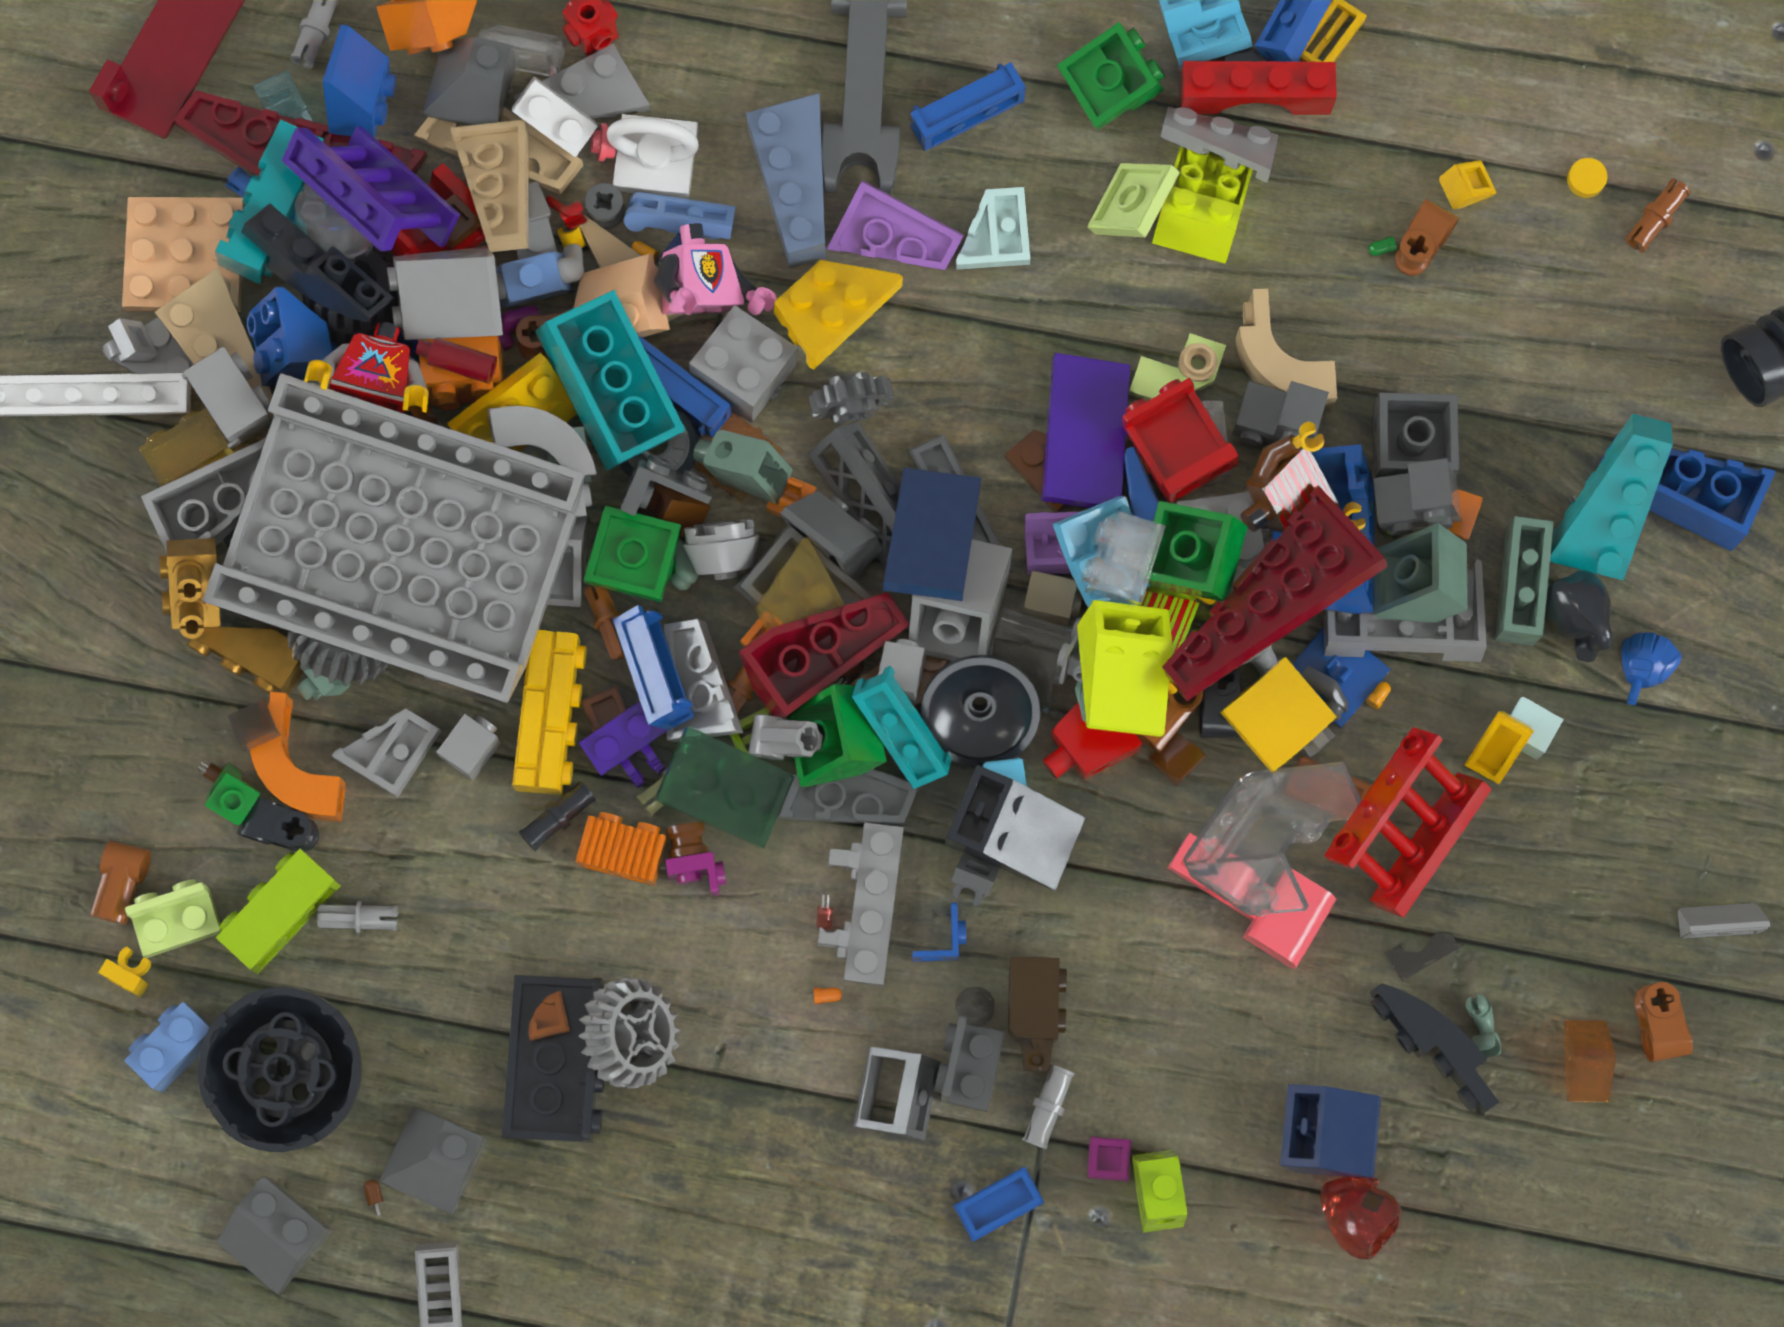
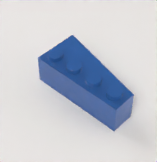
M1671 448L1649 511L1733 551L1748 534L1776 471L1763 467L1761 470L1744 467L1743 462L1730 459L1724 462L1704 457L1705 453L1694 450L1684 452ZM1604 453V455H1603V457H1602V459H1601L1599 465L1601 464V462H1602L1603 459L1605 458V453Z

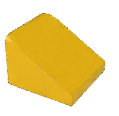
M1481 160L1455 164L1439 177V182L1453 210L1464 208L1496 194V190Z

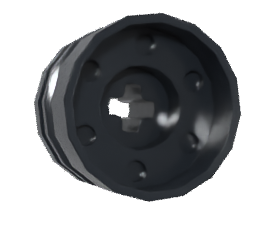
M1780 306L1769 315L1761 316L1756 321V326L1754 324H1746L1728 333L1721 340L1720 350L1729 377L1741 395L1755 407L1763 408L1784 397V306Z

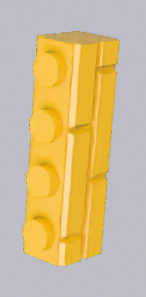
M538 630L526 666L512 782L515 791L563 795L564 785H571L573 762L567 761L568 746L575 747L578 724L571 722L573 707L580 708L582 698V684H576L577 669L585 668L587 652L586 646L580 645L581 641L578 634Z

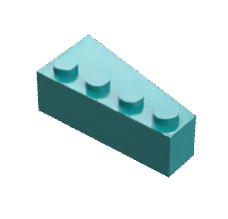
M281 119L259 162L258 168L261 169L259 176L254 175L245 190L242 203L245 204L243 210H235L229 222V229L226 238L229 239L228 243L220 240L215 250L218 266L260 285L265 276L272 278L274 272L267 268L270 257L241 233L244 224L270 203L296 225V222L291 220L297 206L302 209L305 207L312 188L307 186L300 177L281 161L295 128H299ZM318 137L324 143V139Z
M1636 414L1630 416L1606 451L1605 458L1597 470L1593 471L1585 482V487L1580 495L1567 508L1564 518L1558 527L1553 529L1550 562L1624 580L1673 445L1671 423Z

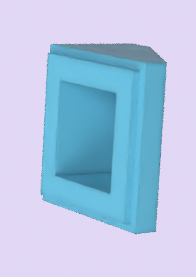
M1014 758L985 762L983 764L984 768L1011 778L1027 787L1023 759Z

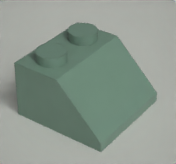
M1440 523L1376 548L1385 557L1388 566L1375 575L1374 615L1379 619L1435 623L1468 610L1467 543Z

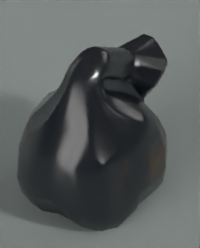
M1583 569L1568 577L1557 580L1547 588L1544 619L1556 634L1563 638L1575 639V653L1579 661H1595L1598 653L1608 649L1612 644V631L1609 623L1611 599L1601 579L1594 573Z

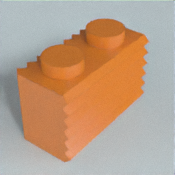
M600 812L598 818L588 815L575 861L579 867L655 886L667 846L666 836L660 834L661 828L644 822H638L637 828L621 824L623 818L606 812Z

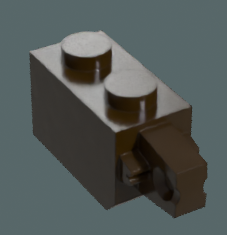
M1011 956L1009 961L1008 1034L1016 1042H1020L1024 1071L1048 1072L1053 1043H1056L1058 1040V1033H1065L1066 1009L1059 1008V993H1066L1067 969L1059 968L1060 958Z

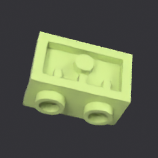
M196 880L183 881L172 887L173 892L158 896L156 892L144 894L134 899V905L125 908L127 916L132 919L143 957L149 958L218 935L221 932L219 929V917L210 888L202 882L197 883Z

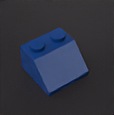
M341 24L322 81L329 133L352 137L356 126H362L375 138L378 126H384L386 122L387 97L394 96L396 75L390 73L389 57L350 26Z

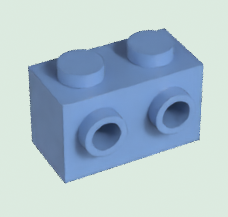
M182 1002L179 1006L173 1004L167 1008L158 1019L160 1025L150 1035L144 1033L138 1037L128 1049L131 1054L124 1060L152 1089L162 1093L199 1057L204 1038L211 1027V1024L193 1006Z

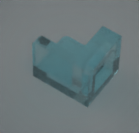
M288 70L253 86L265 109L276 111L279 115L293 119L298 117L313 121Z

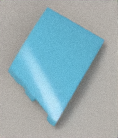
M1158 0L1180 69L1182 68L1183 61H1209L1253 47L1250 33L1241 12L1239 0Z
M1118 496L1053 524L1067 565L1088 608L1093 600L1137 605L1142 599L1146 588L1151 586L1139 578L1150 534L1137 533L1126 497Z

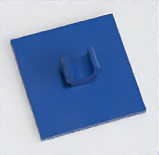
M1324 627L1292 664L1301 675L1308 666H1311L1339 683L1348 701L1347 713L1343 712L1340 720L1332 721L1339 728L1345 725L1391 670L1368 650L1365 651L1364 657L1324 656ZM1316 692L1320 696V698L1326 703V700L1324 699L1322 694Z

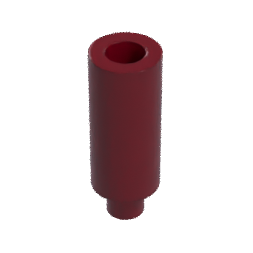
M435 338L433 343L420 339L416 348L417 355L428 358V365L487 384L491 382L497 366V356L440 338Z

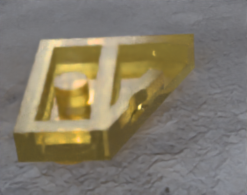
M808 537L799 541L796 546L797 548L755 607L766 630L844 605L840 594Z

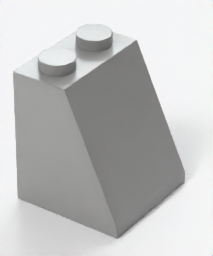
M487 247L393 256L394 267H387L389 290H397L398 306H392L393 324L399 330L401 329L405 340L503 335L495 258Z
M972 539L963 601L913 595L908 640L914 641L919 644V647L924 648L925 655L950 661L971 655H988L1009 577L1012 548Z

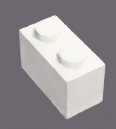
M536 77L531 79L512 106V112L574 157L578 155L598 127L596 121Z

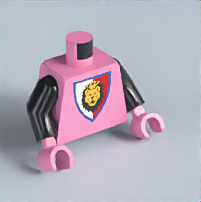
M701 223L687 224L680 227L682 245L663 253L654 278V284L662 293L663 314H723L730 311L734 305L737 307L744 305V302L749 303L748 310L753 315L760 314L763 308L767 312L772 310L774 302L777 300L775 293L768 288H757L747 280L732 260L729 248L725 244H705Z

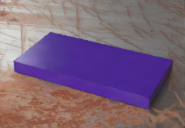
M1061 353L1054 354L1051 368L1041 501L1092 508L1122 496L1126 432L1122 427V416L1126 414L1125 409L1128 407L1129 364Z

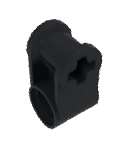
M1237 668L1223 677L1224 680H1229V683L1225 685L1223 690L1218 689L1216 682L1203 690L1199 709V731L1201 738H1241L1220 713L1240 694V676Z
M263 798L257 799L237 830V834L263 844H273L296 852L299 849L303 852L311 850L317 844L320 834L316 823L305 814ZM293 828H304L302 835H291Z

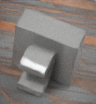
M119 318L108 326L114 339L107 342L103 349L110 361L119 357L121 362L129 360L147 363L158 355L143 322Z

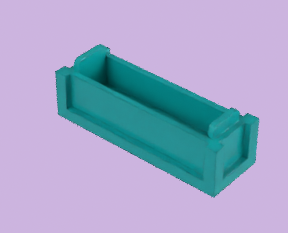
M892 666L884 668L882 674L865 680L862 678L857 680L852 698L913 789H916L948 775L952 757L949 752L944 753L895 679L894 669Z

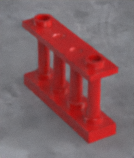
M1415 727L1403 738L1397 751L1323 855L1327 860L1350 869H1354L1357 864L1378 885V888L1369 900L1379 909L1402 918L1405 917L1492 790L1483 780L1459 772L1454 776L1433 755L1443 739L1438 734ZM1423 768L1445 789L1433 808L1411 787ZM1401 800L1423 821L1411 840L1388 819ZM1378 832L1401 853L1389 872L1366 851Z

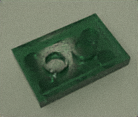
M688 726L684 728L654 800L751 845L765 848L795 775Z

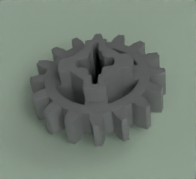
M868 372L833 377L829 379V385L823 386L824 389L815 390L813 395L808 396L813 418L819 417V420L830 418V420H834V423L837 424L868 419L874 416L873 411L879 410V406L889 405V401L894 400L890 378H884V375L873 378V375H869Z

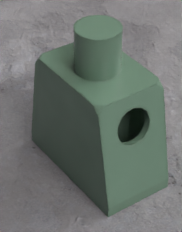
M725 430L717 431L712 442L704 439L699 440L694 448V460L703 463L720 483L775 504L779 503V499L793 471L768 441Z

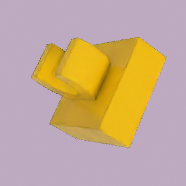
M125 947L118 955V965L106 959L98 973L112 983L141 998L149 984L140 976L145 975L149 971L151 961L144 957L137 967L130 968L128 960L132 956L133 951Z

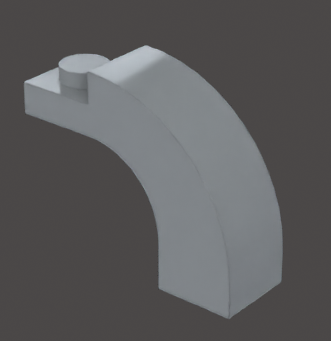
M506 406L487 409L492 443L503 447L532 445L548 453L557 465L584 473L585 476L596 474L592 456L584 441L571 426L557 416L527 406ZM583 483L577 517L587 516L586 507L592 506L588 483Z

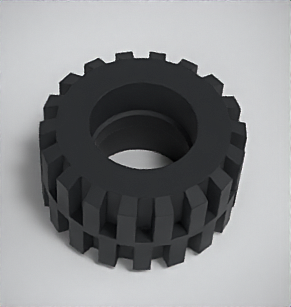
M348 244L346 248H341L340 245L334 246L393 297L392 301L367 323L334 312L302 294V303L327 323L330 343L332 341L336 342L337 347L342 344H350L353 336L358 333L374 336L376 325L380 322L393 324L392 306H398L397 290H389L387 267H394V263L387 261V256L381 252L373 253V248L367 246L363 249L357 248V244Z

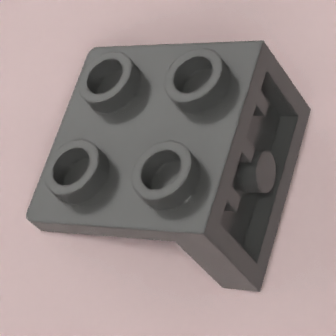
M649 454L648 458H644L639 455L621 497L620 510L635 516L638 507L646 509L655 487L653 485L655 482L706 504H709L712 498L711 486L706 483L707 478L695 471L685 469L684 474L671 469V462L662 457Z
M959 1015L957 1025L949 1023L943 1051L950 1052L948 1065L940 1063L934 1091L942 1092L940 1102L988 1112L1005 1032L967 1024V1017Z

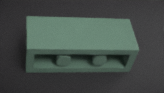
M1514 516L1506 526L1494 641L1534 646L1543 636L1554 521Z

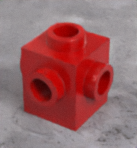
M571 0L566 5V9L562 11L565 26L562 27L564 35L573 47L578 45L586 57L599 50H603L619 38L615 22L618 14L608 0Z

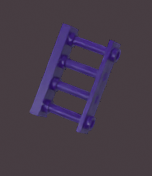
M356 126L348 146L328 147L308 128H295L281 160L380 251L392 249L401 229L419 228L439 247H445L460 215L362 126Z

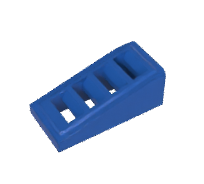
M1130 447L1125 451L1123 466L1127 500L1137 533L1142 534L1152 529L1159 501L1136 448Z

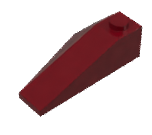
M887 592L770 628L738 652L751 687L770 714L776 717H786L910 624Z

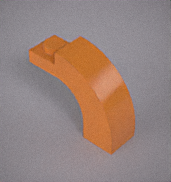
M270 692L269 703L263 704L261 712V725L266 726V730H249L251 759L260 780L289 809L299 811L311 819L341 823L346 783L341 777L309 774L294 766L288 751L293 700L287 693Z

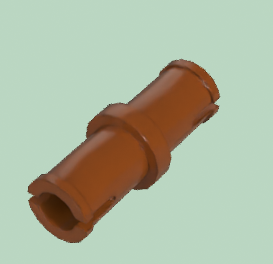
M1671 178L1653 203H1648L1643 209L1644 215L1625 237L1627 244L1635 250L1640 245L1638 250L1644 253L1660 230L1667 228L1672 223L1671 216L1686 197L1691 194L1690 189L1683 182L1679 181L1677 183V179Z

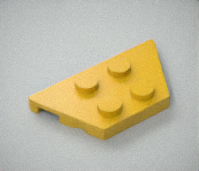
M820 260L774 302L773 313L781 325L788 329V336L794 345L801 346L806 354L807 365L814 370L902 287L903 276L892 272Z

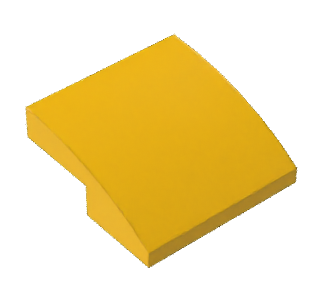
M1286 657L1276 662L1253 685L1242 691L1220 712L1271 773L1286 763L1337 718Z

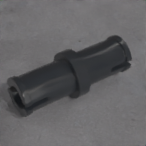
M579 781L577 785L555 803L550 801L544 806L546 810L523 830L521 829L519 834L536 851L538 847L561 828L565 831L570 827L569 821L592 802L594 803L596 798L586 785Z

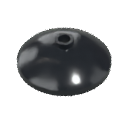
M971 655L950 662L932 677L922 697L921 718L944 753L949 752L952 762L976 768L977 765L983 767L985 762L1013 759L1023 752L1032 741L1038 729L1040 703L1035 686L1018 666L996 656ZM976 697H984L987 700L983 705L973 703Z

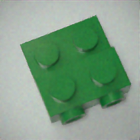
M1120 22L1057 65L1090 121L1098 130L1128 109L1135 111L1165 90L1160 80L1165 78L1162 69L1154 58L1147 61L1141 52V49L1146 46L1144 40L1134 27L1128 30Z

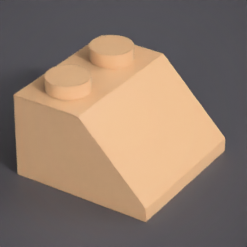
M652 254L583 273L579 282L574 308L615 290L638 337L670 330L667 315L662 313V293L654 284L657 272Z

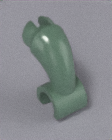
M1478 993L1477 998H1473L1470 995L1466 1000L1465 1006L1479 1032V1035L1472 1037V1041L1486 1058L1498 1056L1501 1054L1502 1048L1499 1036L1494 1032V1017L1491 1003L1483 994Z

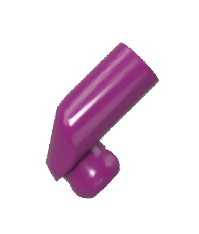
M536 305L509 310L502 314L503 335H498L503 351L512 348L514 340L511 335L523 318L531 315H540Z

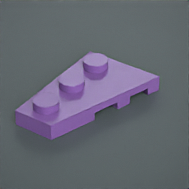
M862 180L827 250L860 254L861 256L878 257L900 261L901 263L946 270L964 234Z

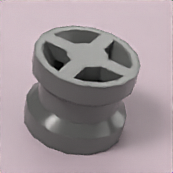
M599 183L591 187L587 192L585 207L588 218L604 229H612L622 222L625 215V206L622 194L618 188L612 184Z

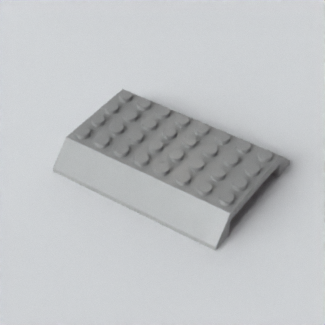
M280 373L268 408V412L273 414L274 417L223 566L215 563L202 601L508 703L527 666L578 514L585 474L330 389L322 390L318 385L306 383L303 380Z

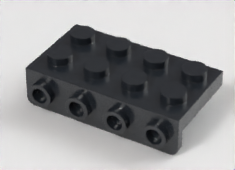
M514 976L502 1138L593 1143V1134L601 1133L602 1109H595L596 1093L604 1092L605 1081L598 1079V1070L588 1068L591 1056L581 1053L587 1045L586 1040L578 1036L585 1032L586 1028L579 1019L589 1015L584 1004L594 1000L593 992L604 988V980L602 978ZM561 991L570 1032L531 1041L529 1038V1023L536 1008L547 996Z

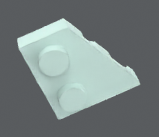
M1024 187L985 190L976 217L971 223L965 243L956 259V270L1030 265Z

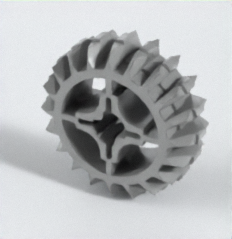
M632 977L610 981L604 984V988L593 992L594 1000L584 1004L589 1015L579 1019L586 1026L585 1032L578 1037L586 1040L587 1046L581 1053L591 1056L588 1068L598 1070V1079L609 1081L610 1085L615 1087H627L628 1089L650 1085L656 1082V1077L667 1074L666 1065L675 1062L671 1051L680 1047L674 1040V1037L681 1029L674 1026L673 1022L679 1013L669 1011L672 999L666 996L662 997V988L651 986L650 981L644 979L637 980ZM627 1002L631 1003L628 1010L623 1011V1013L620 1012ZM639 1053V1057L632 1064H630L629 1062L632 1056H637V1054Z

